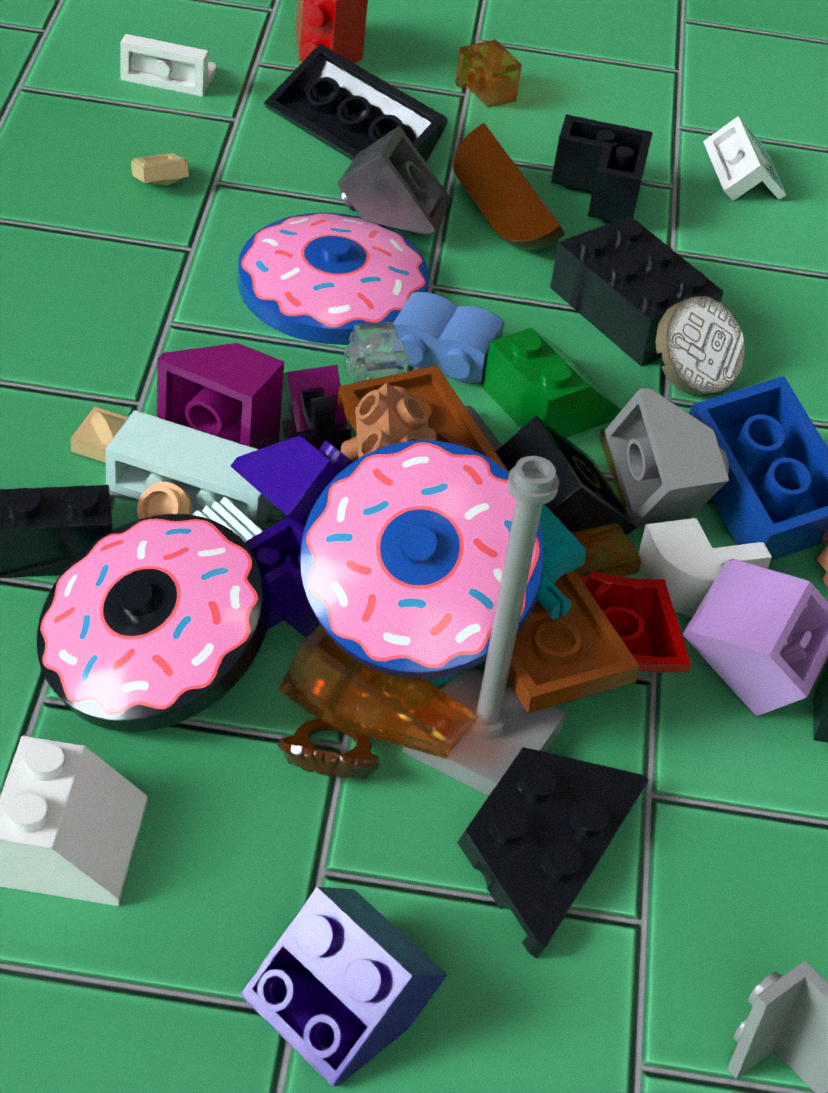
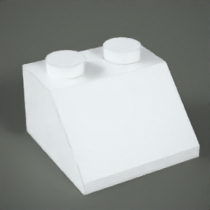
M21 736L0 795V887L119 906L147 808L148 796L86 746Z

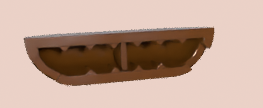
M483 123L470 132L456 151L454 171L494 231L506 243L523 250H541L557 244L558 239L565 235L563 229L486 124Z

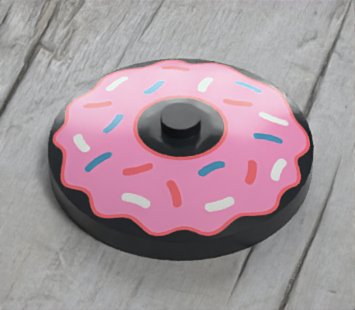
M165 514L125 524L100 537L84 549L65 568L49 592L39 618L37 630V653L41 670L46 681L63 703L80 718L94 725L116 731L138 732L155 730L180 723L209 708L236 685L253 663L261 648L269 622L270 595L266 578L245 542L232 530L211 519L188 514Z

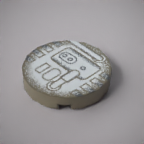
M707 296L690 297L668 308L658 323L655 344L657 354L662 353V360L665 363V366L661 367L667 379L679 390L699 396L721 392L734 383L743 367L745 355L743 332L734 314L722 302Z

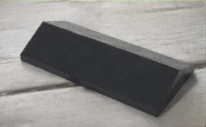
M319 44L264 102L267 109L352 161L358 153L400 126L421 157L427 162L448 124L447 118L322 44Z

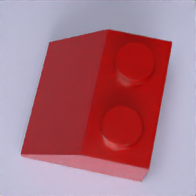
M297 0L295 33L299 61L303 62L319 44L324 45L354 64L362 60L368 0Z

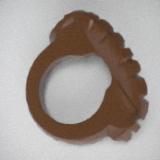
M318 718L307 721L295 731L293 736L281 739L278 744L289 764L301 767L307 772L316 771L318 774L326 776L336 775L339 778L363 779L369 777L380 767L378 756L371 753L372 746L368 735L355 724L341 719ZM334 730L349 735L357 745L353 749L344 752V754L314 749V745L310 742L309 737L318 731Z

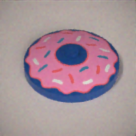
M309 213L275 221L251 236L242 248L239 256L238 288L249 310L264 323L284 334L316 343L349 345L386 338L390 336L391 325L411 294L428 291V267L424 257L415 245L390 227L366 222L362 217L353 215Z
M407 441L388 445L360 457L342 470L326 486L308 517L301 543L300 561L303 585L311 608L322 628L338 647L352 658L372 669L405 678L425 679L448 676L471 669L486 661L516 498L510 494L507 488L509 473L483 454L464 446L441 441ZM540 524L538 525L517 633L529 618L541 588L544 549Z

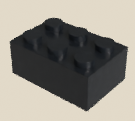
M631 216L558 242L550 288L640 366L662 358V353L657 354L655 340L658 323L668 308L690 297L707 296L721 302L724 292L702 272L694 268L673 251L671 247L663 243Z

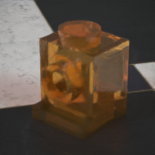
M496 39L460 47L455 84L459 88L467 86L488 108L515 102L522 64Z

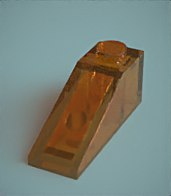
M321 625L300 644L279 689L285 696L319 720L328 723L329 726L445 759L478 719V716L425 679L394 676L360 663L338 647Z

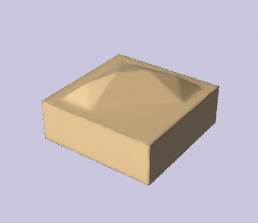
M174 153L138 157L131 160L132 176L144 183L167 186L176 183L181 178L189 177L188 162Z
M94 406L72 435L71 452L106 463L105 449L129 417Z

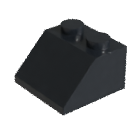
M535 416L496 451V454L509 472L521 458L526 456L543 457L555 466L556 475L559 479L557 495L553 500L545 503V505L581 544L629 535L637 528L594 460L539 417Z
M109 485L0 489V578L61 575L65 568L84 549L112 531Z

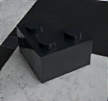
M566 114L558 140L551 183L564 185L572 190L584 189L592 191L588 211L589 217L599 218L607 223L627 216L633 218L653 132Z

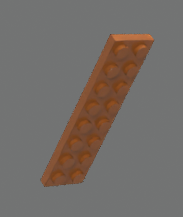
M437 365L339 386L338 404L355 432V408L367 393L378 390L387 382L391 386L405 388L411 396L415 397L424 406L428 414V427L436 432V441L457 444L479 452L496 462L509 473ZM575 570L560 576L554 583L564 596L571 601L570 610L563 617L559 614V619H552L548 612L536 601L529 618L516 635L508 682L527 713L636 682L640 668L639 664Z

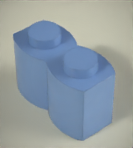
M415 292L411 294L391 325L388 353L404 364L417 368L437 365L442 374L452 379L468 383H478L485 376L490 341L502 337L504 320L483 308L474 306L458 307L442 296L428 292Z

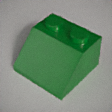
M533 328L490 341L483 389L521 429L537 416L567 438L611 422L621 411L562 350Z

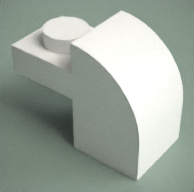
M697 518L646 524L636 564L644 579H665L674 611L693 617L725 562L736 559L768 569L772 557L764 542L712 548Z

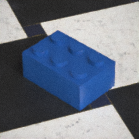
M785 376L693 404L689 414L714 430L719 448L725 451L728 458L729 481L711 499L736 544L764 542L772 557L771 561L822 544V537L828 529V447Z

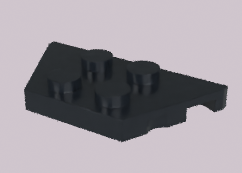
M523 747L457 842L473 868L479 870L485 877L487 889L500 910L509 906L527 934L522 944L528 953L536 959L549 943L649 781L642 774Z

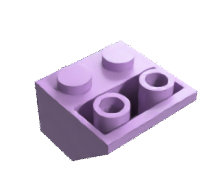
M731 559L724 563L682 635L755 716H759L807 698L828 657V601L808 580Z

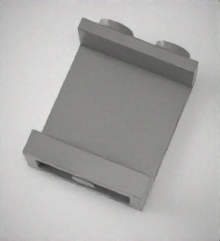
M804 960L783 977L778 972L769 974L751 992L748 1002L752 1005L749 1016L734 1033L733 1039L737 1042V1046L727 1068L736 1079L774 1051L815 1093H828V982Z

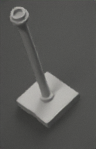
M539 456L521 458L509 472L507 488L510 494L516 498L484 673L471 668L460 672L455 678L449 680L404 738L402 753L487 796L491 794L523 747L542 752L548 750L562 730L566 715L565 712L553 706L527 713L514 690L506 686L542 505L555 498L559 486L555 466L549 460Z

